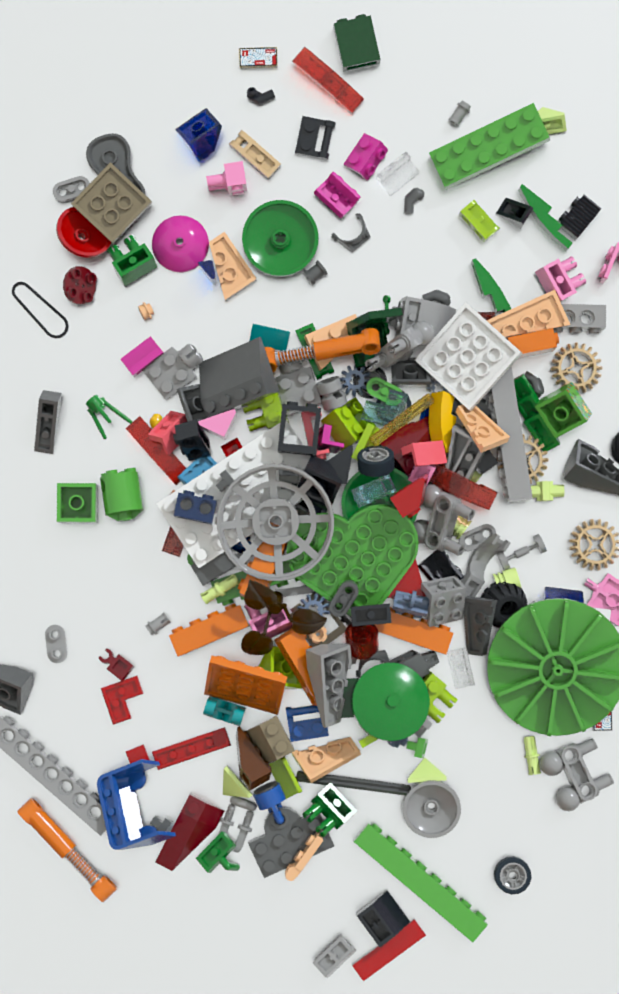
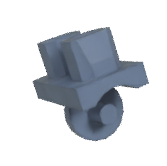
M396 590L392 609L395 610V613L399 614L406 612L417 618L426 617L429 598L416 595L417 591H412V594Z

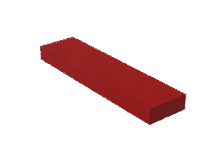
M223 727L152 751L154 760L159 761L160 765L157 766V769L160 770L231 746L226 728Z
M413 919L395 937L383 946L375 947L353 963L352 966L361 979L365 981L425 937L426 934L416 920Z

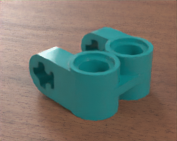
M209 696L203 714L240 726L246 707Z

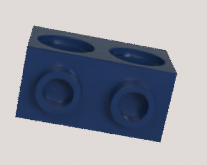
M183 490V493L178 492L174 517L213 524L217 501L213 500L214 496L203 494L202 497L194 496L195 492ZM183 500H190L192 506L190 509L184 510L181 508V502ZM202 504H209L211 506V511L208 514L200 512Z

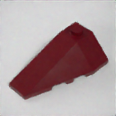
M429 415L419 421L411 422L400 429L392 430L378 442L380 446L388 447L394 452V467L405 475L411 473L415 464L413 455H402L401 448L411 443L431 442Z
M190 793L171 832H175L176 836L166 840L155 863L173 871L216 829L225 810Z

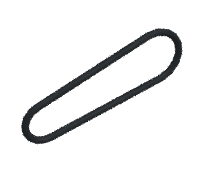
M17 282L14 284L12 295L45 333L52 338L64 336L68 331V321L27 283ZM20 284L25 285L58 314L65 322L64 332L60 335L49 333L16 296L14 292L16 286Z

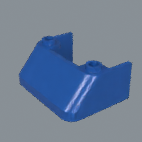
M141 759L102 774L98 778L97 789L111 848L125 850L149 846L176 836L175 832L157 831L154 826L143 827L135 791L145 785L146 776L144 771L159 766V761Z

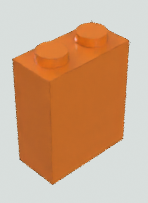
M553 328L507 338L522 352L519 358L553 352L557 348V344H559L557 332L554 333Z

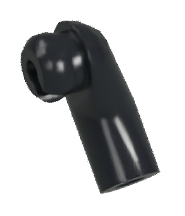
M250 87L247 90L248 99L257 104H263L275 98L272 89L264 93L257 91L254 87Z

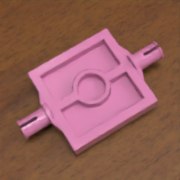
M609 573L598 584L588 578L584 585L593 590L587 605L593 608L610 609V621L619 626V580Z

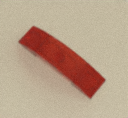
M139 416L125 429L172 482L178 485L181 481L177 477L186 467L173 453L170 455L166 454L162 443L149 439L148 433L152 429Z
M444 464L435 465L436 469L430 482L467 502L490 510L498 492L447 469Z

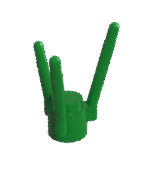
M96 394L86 402L89 408L87 411L92 416L103 439L107 437L95 413L97 415L101 414L108 423H111L110 418L103 411L106 408L105 406L128 423H132L131 419L108 403L104 397L100 398Z

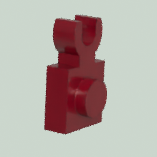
M106 648L105 651L109 653V657L103 659L100 656L99 660L104 664H110L107 670L123 682L134 666L120 654L114 658L113 652Z

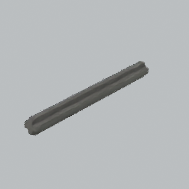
M303 771L297 772L296 779L298 782L311 783ZM325 775L313 782V784L328 785L331 782L336 787L407 795L411 789L410 785L335 775Z

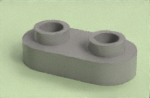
M77 176L57 183L53 187L55 199L60 202L75 199L83 191L78 189V185L83 184L85 189L90 184L88 179L83 176ZM61 190H66L64 196L60 195Z
M483 524L463 533L459 538V543L465 546V551H472L489 538L483 536V531H489V537L496 533L495 528L490 524ZM466 538H470L472 540L471 545H467L465 543Z
M51 625L45 631L47 656L51 662L61 663L67 657L65 631L59 625ZM52 631L58 632L56 638L51 636ZM55 650L60 651L59 657L54 656L53 653Z

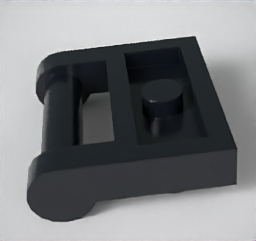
M302 116L295 154L328 160L332 130L335 129L336 122ZM320 127H324L321 151L318 152L315 151Z

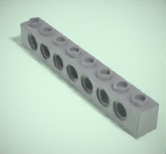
M0 716V748L101 836L106 831L99 796L95 792L91 794L87 791V785L80 779L76 781L71 777L73 773L65 766L61 768L57 764L58 760L53 755L49 754L47 756L42 751L44 748L38 742H31L28 739L29 735L20 728L18 730L13 726L15 722L8 716ZM7 730L13 733L12 741H7L4 738V733ZM21 743L28 746L26 754H22L18 750ZM35 756L42 758L43 763L40 767L33 764ZM49 769L56 770L57 777L55 779L48 777L47 772ZM67 781L71 784L72 789L70 792H65L62 789L63 782ZM79 794H83L86 797V803L83 805L78 804L76 801V797ZM93 807L100 809V817H93L91 815Z

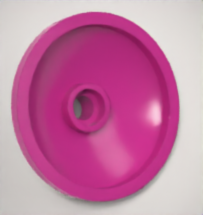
M179 215L164 220L156 228L152 238V250L155 258L164 268L173 272H188L197 268L206 258L209 249V239L206 230L197 220L188 216ZM177 239H182L183 243L178 245L176 241Z

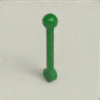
M384 295L383 297L385 310L389 309V302L391 301L389 295ZM388 323L384 324V328L386 335H388L390 333V330L388 328Z

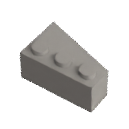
M459 424L452 427L443 487L460 496L465 491L485 452H480L467 429Z

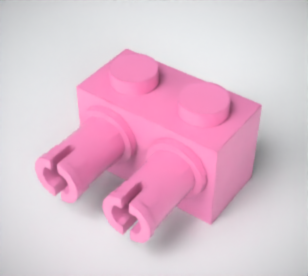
M243 161L224 164L225 171L223 174L206 176L209 191L226 189L228 194L232 193L234 196L242 195L244 191H247Z
M572 256L562 262L557 259L535 272L545 292L548 293L555 290L560 301L577 293L575 289L586 284V279L579 280L584 277L582 273L571 279L568 277L566 272L577 267V262L570 264L575 260Z
M245 605L244 607L251 618L248 621L251 630L262 634L268 612L261 615L259 610ZM284 609L278 614H271L265 636L272 638L292 628V622L288 620Z

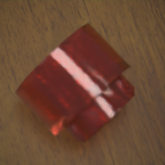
M351 623L346 628L345 642L351 645V656L356 659L365 660L372 657L378 651L379 636L375 625L352 626Z

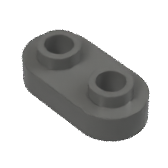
M346 580L337 589L329 603V610L332 615L342 617L350 609L359 592L358 585L354 581ZM351 587L353 590L351 592H347L345 588ZM337 603H341L343 606L341 608H337L335 605Z

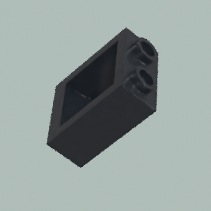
M287 401V404H282L278 452L316 456L321 408H317V404L306 403V406H298V402ZM287 411L316 414L312 446L283 443Z

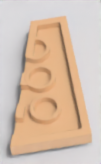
M555 290L486 320L504 337L570 325Z

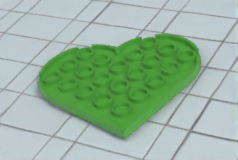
M375 504L366 506L355 512L348 520L334 514V532L327 552L311 570L297 578L329 602L342 582L352 580L358 585L359 592L351 607L383 604L417 556L419 544L417 530L408 516L402 518L397 508L390 505ZM328 522L316 523L315 535L309 545L317 553L322 548L326 539ZM299 523L296 534L304 541L309 534L311 523ZM292 540L288 541L286 553L293 552L299 546ZM303 551L300 555L288 560L291 571H294L309 563L312 558ZM351 587L345 588L347 592H351L353 590ZM337 603L335 606L341 608L343 605L341 603ZM349 609L347 614L351 616V611Z

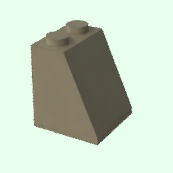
M277 715L246 730L250 737V742L253 746H257L264 762H274L295 751Z

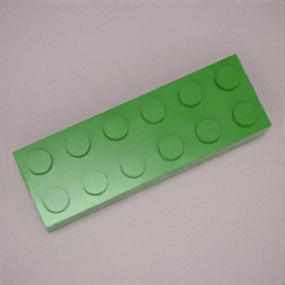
M532 103L429 152L446 190L549 142L550 137L535 104Z

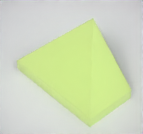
M545 107L538 110L548 134L567 131L565 114L563 112Z
M426 758L407 777L408 783L447 780L446 776Z
M227 765L223 773V795L250 798L253 795L251 791Z

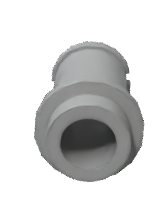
M464 101L457 103L458 107L449 118V121L457 126L460 125L467 112H470L471 106Z
M162 613L152 622L148 621L145 627L153 635L158 634L157 631L171 622L165 613Z

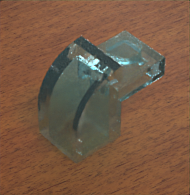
M390 474L351 490L358 508L397 492Z

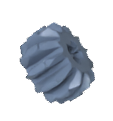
M349 365L347 366L349 373L344 370L341 372L346 377H340L341 382H346L342 384L341 389L348 387L345 391L346 395L352 390L353 397H356V391H359L360 396H362L363 391L361 389L366 390V385L364 384H367L369 379L365 378L369 377L370 373L363 374L365 367L358 371L356 366L352 370ZM353 376H356V379L360 378L358 385L350 383Z
M308 594L307 599L309 602H306L304 599L300 600L305 607H297V609H309L310 605L313 607L317 605L318 614L321 616L323 613L330 614V611L323 610V608L329 606V603L321 604L325 600L324 597L318 602V594L314 595V600H311V596Z

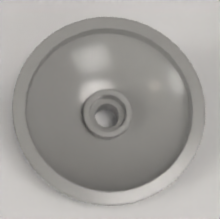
M428 780L416 784L409 790L403 802V816L406 824L413 832L427 838H437L449 833L457 825L461 815V804L456 792L449 785L436 780ZM434 803L435 807L429 808L428 804Z

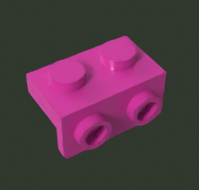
M364 133L344 162L346 168L360 174L365 180H369L381 160L386 156L388 149L380 140Z
M332 172L314 191V194L341 219L361 198L357 191L351 188L335 172Z

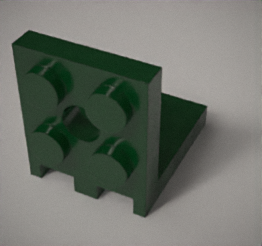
M394 308L367 312L346 323L348 335L360 334L366 328H375L379 331L380 346L382 348L388 343L384 324L402 316V309ZM353 354L356 368L366 367V360L375 357V354Z

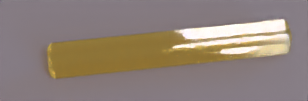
M429 393L423 396L370 436L371 443L374 446H378L435 402L434 398Z

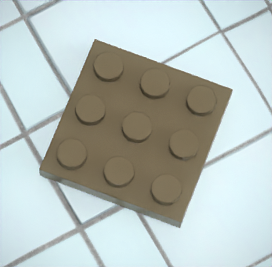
M110 162L74 199L71 205L113 244L152 204V201Z

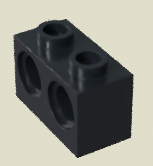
M197 419L175 425L174 441L176 445L180 446L181 453L186 455L189 461L211 455L209 439Z

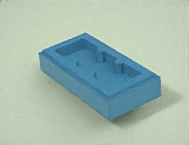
M211 456L196 459L177 478L185 485L217 463Z

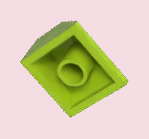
M273 646L272 650L264 655L259 667L266 671L280 672L284 676H288L285 689H302L279 648Z

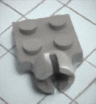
M187 344L179 351L175 350L174 347L169 348L143 370L165 400H169L177 393L178 388L185 387L197 377L193 370L203 361L200 353L192 355L197 349L191 344Z
M300 361L292 362L291 366H289V363L279 366L280 376L276 377L275 380L282 404H287V401L298 402V406H306V403L322 404L311 367L304 368ZM287 411L286 415L295 413V411Z

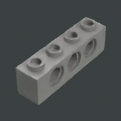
M561 304L565 313L571 316L572 321L568 326L553 328V330L557 333L563 332V329L570 330L571 333H581L582 330H589V333H601V330L606 328V305ZM582 315L590 317L591 321L589 324L582 322Z

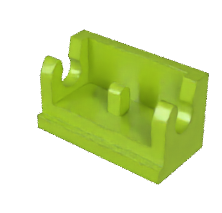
M475 200L471 201L459 213L461 218L483 242H486L500 229Z

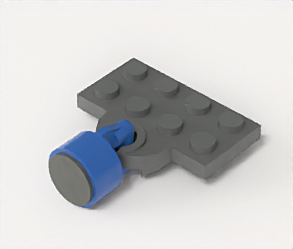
M276 781L259 787L253 793L259 810L268 809L269 811L264 822L265 834L248 842L264 878L284 870L289 864L294 863V857L298 851L305 849L307 846L305 844L306 840L311 834L314 836L317 832L316 827L323 822L320 814L310 823L307 821L310 815L306 818H300L298 813L292 808L282 807L281 802L286 797L280 783ZM329 833L323 837V842L314 855L334 847Z

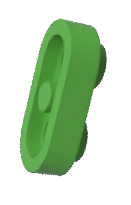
M378 377L371 378L367 382L366 390L370 396L390 406L398 405L401 402L403 393L397 386ZM374 384H377L379 386L378 391H374L372 389V386ZM395 393L396 399H390L389 394Z

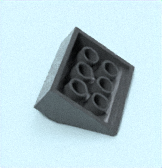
M261 337L202 361L199 364L200 398L206 418L232 409H239L279 392Z

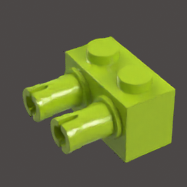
M279 393L270 395L246 405L248 407L242 408L244 413L259 408L263 411L262 416L246 420L247 425H251L248 426L250 432L265 426L271 429L281 422L282 403Z
M430 672L423 678L430 698L428 715L436 723H439L441 719L437 715L444 718L445 713L433 705V701L438 698L448 708H452L454 705L449 700L456 703L458 699L445 689L447 685Z

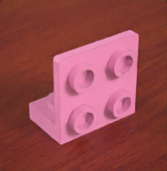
M619 242L615 246H611L607 252L605 259L608 262L602 266L598 275L601 278L599 282L601 284L608 279L616 257L619 261Z

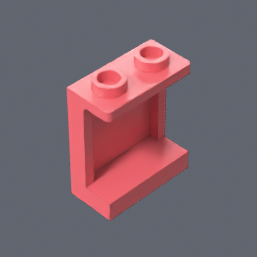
M301 412L307 445L312 446L314 432L311 420H315L316 414ZM329 449L317 450L316 457L326 460V456L330 454Z

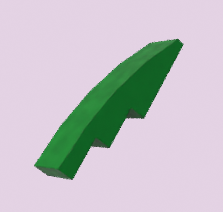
M522 184L518 191L524 203L533 208L531 214L554 242L567 251L573 242L559 232L562 224L548 214L552 207Z
M476 258L472 259L471 265L482 298L490 296L496 314L511 310L501 288L490 273Z
M522 374L516 377L514 385L519 411L525 418L524 424L534 439H539L538 445L544 444L542 451H549L560 445L559 438L553 436L535 408L539 398L525 375Z

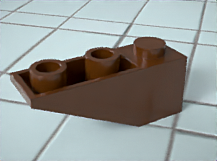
M240 726L237 727L236 745L239 775L249 790H252L270 780L272 770L267 761L264 762L257 746H253L250 742L248 733L243 731Z

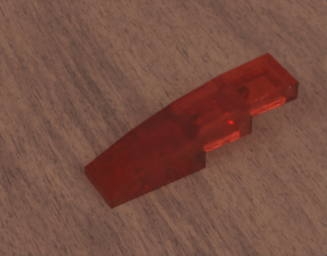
M303 47L292 60L318 87H321L334 100H337L349 113H353L364 100L344 79L306 47Z

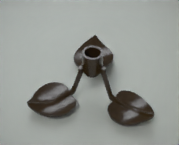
M249 580L244 595L245 604L255 610H261L266 606L268 614L263 633L261 634L258 631L246 633L242 638L241 648L250 655L269 653L273 648V640L265 635L271 614L280 613L282 609H284L288 620L293 623L292 630L304 635L320 630L326 623L327 617H323L310 609H299L291 617L287 604L283 603V594L281 592L273 591L263 584Z

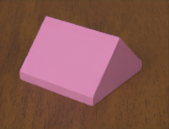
M235 409L198 421L203 430L226 440L237 414Z

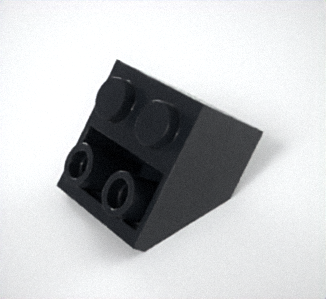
M387 890L356 913L358 919L379 947L395 937L410 922Z

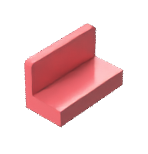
M170 411L148 433L150 440L162 443L164 451L168 455L179 446L176 445L173 434L176 433L175 425L188 422L185 414Z
M443 441L411 443L401 448L402 455H413L416 467L447 463Z

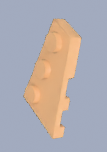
M225 232L209 242L226 301L256 281L257 278Z
M356 314L305 335L304 339L308 347L309 345L312 347L313 343L317 341L349 336L346 323L357 318ZM315 358L314 360L319 371H321L334 358L319 361Z
M463 404L457 407L456 414L481 453L508 442L510 436L477 406L472 411L468 410Z
M351 737L328 742L327 745L311 746L307 750H295L292 752V756L311 783L361 755L360 750Z

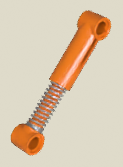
M366 328L360 334L317 341L313 343L312 347L311 345L309 347L306 345V348L304 346L303 348L299 347V349L296 347V350L293 348V350L289 349L288 351L286 349V351L283 350L281 352L275 351L271 347H264L273 372L276 371L278 366L285 365V363L291 364L292 362L295 363V361H305V359L308 361L309 359L312 360V358H316L319 361L358 353L374 355L381 350L379 331L375 328Z
M30 798L17 810L21 818L31 825L61 858H67V861H70L69 863H72V866L74 865V868H77L76 871L79 870L81 876H84L83 878L89 881L88 884L91 885L90 890L101 902L106 901L117 890L115 884L106 875L101 876V874H98V871L96 872V869H93V866L91 867V864H88L89 861L86 862V859H83L84 856L81 857L82 854H79V851L77 852V849H75V843L44 812V809L37 801Z

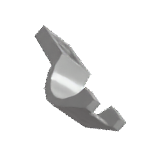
M495 533L476 548L469 560L468 572L461 581L466 587L465 597H475L485 583L484 571L488 562L495 554L501 551L505 552L511 542L508 540L502 541L499 539L500 536Z

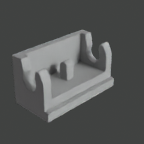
M340 936L313 964L326 978H329L356 950L349 945L345 938Z

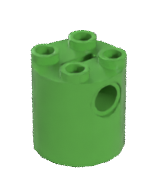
M127 468L119 473L117 470H109L101 474L100 482L105 516H109L118 522L133 520L143 511L139 477L136 468Z

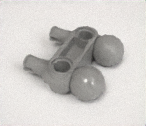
M419 321L384 345L375 354V357L366 360V367L372 365L368 368V371L372 372L379 367L387 369L399 361L408 360L413 354V350L420 345H427L433 340V326L428 322Z
M429 484L426 487L423 505L433 510L429 521L420 519L413 523L417 530L418 543H425L431 550L437 549L441 552L448 550L457 556L462 555L465 546L451 539L458 515L467 520H472L475 510L463 505L457 494H449L438 485Z
M593 738L579 745L572 743L556 752H547L540 759V767L543 773L548 776H555L564 770L571 787L562 788L556 797L557 805L564 811L575 810L580 803L582 804L594 799L599 795L600 790L614 784L613 778L609 773L596 780L592 779L583 760V755L598 748ZM568 750L573 753V758L570 761L565 758V753ZM584 786H588L590 790L587 796H584L581 792Z

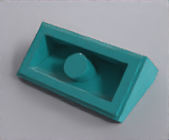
M253 324L249 341L261 337L264 347L286 351L290 332Z

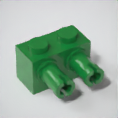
M134 235L129 236L130 241L128 238L124 239V244L130 250L127 254L123 255L118 245H113L114 251L111 247L107 250L113 259L112 265L124 286L157 268L155 259L145 243L139 245Z
M330 782L311 800L313 805L303 812L302 815L304 818L310 815L307 821L311 823L322 813L326 819L316 827V831L319 833L323 829L319 835L325 837L334 827L336 829L341 827L357 810Z

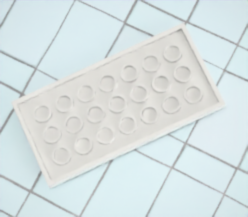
M286 420L283 443L303 445ZM280 423L156 503L198 568H201L225 552L218 537L217 513L219 504L228 487L222 492L217 488L216 484L223 479L219 475L226 470L235 481L246 471L267 464H284L298 467V469L303 471L305 470L311 456L278 452ZM268 470L249 476L239 486L248 492L256 485L268 482ZM276 470L277 481H279V470ZM269 487L259 490L252 496L260 503L270 499ZM277 487L278 498L288 501L295 494L290 489ZM183 490L195 492L194 496L202 497L203 494L214 496L213 500L217 501L213 524L174 517L178 492L183 493ZM234 491L229 496L225 505L223 522L235 520L236 510L242 498ZM300 499L295 505L299 504L303 500ZM183 500L181 502V508L184 510H188L192 506L190 500ZM246 502L242 510L241 520L253 518L255 508L248 502ZM202 504L200 507V512L203 514H208L211 511L209 504ZM273 516L270 519V522L276 519L278 516ZM253 527L242 528L244 537L247 538L254 533ZM235 528L224 530L225 538L230 548L240 542Z

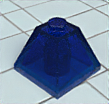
M205 108L175 130L194 157L201 161L215 151L222 125Z

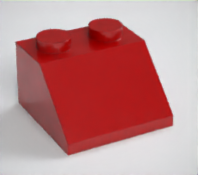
M427 473L396 492L390 498L402 518L405 516L411 518L421 510L420 506L424 501L429 477Z

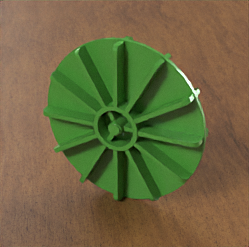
M555 598L529 603V605L512 614L501 625L492 641L488 655L487 671L490 688L495 700L508 717L516 724L530 731L547 736L585 732L586 729L593 727L612 712L619 701L618 631L598 610L575 600Z

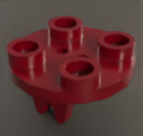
M75 266L65 274L63 290L70 302L84 304L93 300L97 280L95 273H92L86 267Z

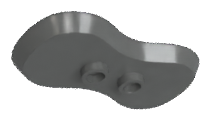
M111 133L99 136L89 143L86 150V158L90 167L97 175L111 162L145 194L142 183L132 171L130 147L125 138L119 134Z

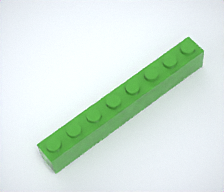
M367 823L353 842L471 942H474L488 925L485 922L486 917L479 911L476 913L470 909L472 905L464 898L459 900L455 896L457 892L450 886L445 888L440 884L442 880L437 875L427 873L425 871L427 867L419 860L415 863L411 859L412 854L405 848L400 850L395 846L397 842L388 835L386 838L382 835V829L375 823L372 825Z

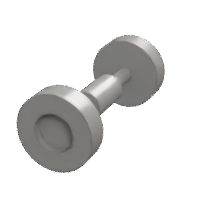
M539 534L533 536L536 544L518 549L508 557L504 555L503 551L497 553L503 569H510L508 560L522 557L536 547L541 554L546 552L547 550Z

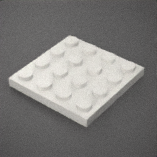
M465 302L418 355L415 361L468 410L472 411L522 355V352Z

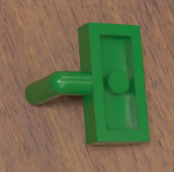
M221 831L196 857L207 873H211L219 864L229 871H238L240 868L238 863H229L225 858L236 847L226 832Z

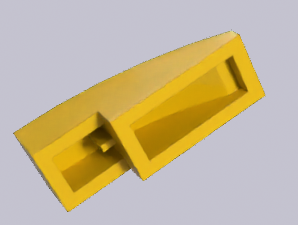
M445 391L431 393L429 432L431 441H443L446 454L449 453L452 427L455 425L457 417L451 414L455 397Z

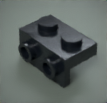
M434 551L418 565L429 581L454 575L459 580L464 578L460 568L452 563L445 551Z

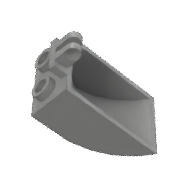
M406 296L399 301L398 307H392V309L401 308L403 315L388 323H390V326H395V336L412 327L416 322L425 321L433 326L435 337L456 314V309L441 303Z

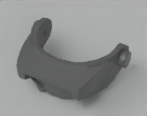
M360 213L355 214L362 224V232L357 238L346 241L341 240L335 233L331 234L334 241L337 240L351 252H354L371 237Z
M386 650L362 651L358 670H356V677H361V668L370 660L388 662L389 658Z

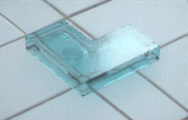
M389 389L385 405L366 400L361 420L397 429L408 394Z

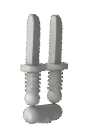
M233 796L230 798L231 804L228 806L224 819L220 818L219 822H222L219 834L221 831L227 834L229 826H233L234 822H231L235 810L234 805L250 810L247 811L243 824L238 825L240 832L235 844L236 847L233 849V852L238 853L243 847L247 833L252 831L249 825L254 815L252 811H255L257 806L247 799Z

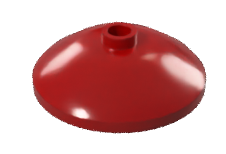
M74 207L66 209L57 221L56 233L58 239L74 255L85 258L97 257L103 254L111 244Z

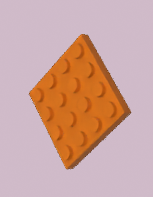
M211 655L204 695L278 715L288 676H284L280 672L266 671L259 666H248L241 661H230L223 656Z

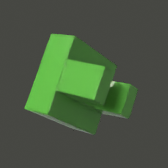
M418 737L417 742L408 741L406 749L414 750V757L424 758L428 739Z

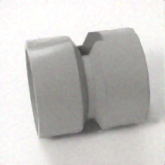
M339 376L330 377L316 383L319 395L323 396L321 402L324 410L335 409L347 403L345 393L341 391L342 384Z

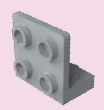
M456 575L421 583V590L429 598L427 621L429 627L463 619L466 587Z

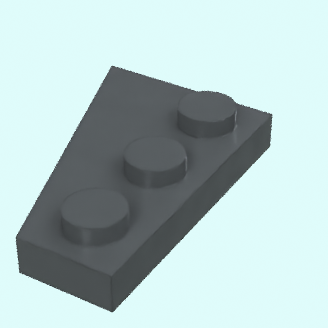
M471 596L465 597L464 621L467 654L478 656L487 654L497 600Z

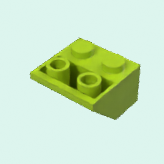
M356 397L349 400L345 405L334 409L321 420L323 425L332 426L330 435L334 441L344 443V448L341 451L359 442L367 423L376 426Z

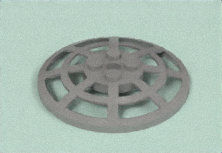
M284 464L261 465L240 475L224 493L217 513L218 537L228 558L246 574L267 581L293 579L311 570L327 552L334 532L332 505L323 487L305 471ZM268 470V482L258 484L248 492L239 486L249 476ZM276 470L296 473L305 478L306 481L300 488L288 482L277 481ZM312 485L322 496L327 508V514L316 515L311 500L305 494ZM269 487L270 499L260 503L252 496L259 490ZM277 487L290 489L295 494L288 501L278 498ZM234 491L242 498L236 510L235 520L223 522L225 505L229 496ZM301 498L306 503L310 515H298L294 506ZM246 502H248L255 508L253 518L241 520L242 510ZM273 516H278L281 519V524L277 527L272 526L270 523V519ZM328 522L326 539L322 548L317 553L309 545L315 535L316 523ZM299 523H311L309 534L305 541L296 534ZM244 527H253L257 535L251 544L244 537L242 532ZM235 528L241 544L246 549L239 559L227 543L224 534L226 529ZM292 540L299 546L293 552L282 555L281 544ZM262 542L274 545V556L263 554L256 549ZM303 551L312 558L309 563L300 569L283 573V561L293 559ZM251 555L264 561L275 562L276 574L259 572L250 568L245 563Z

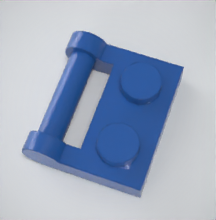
M317 706L286 707L291 742L329 736L328 727H323L321 718L293 721V716L319 712Z

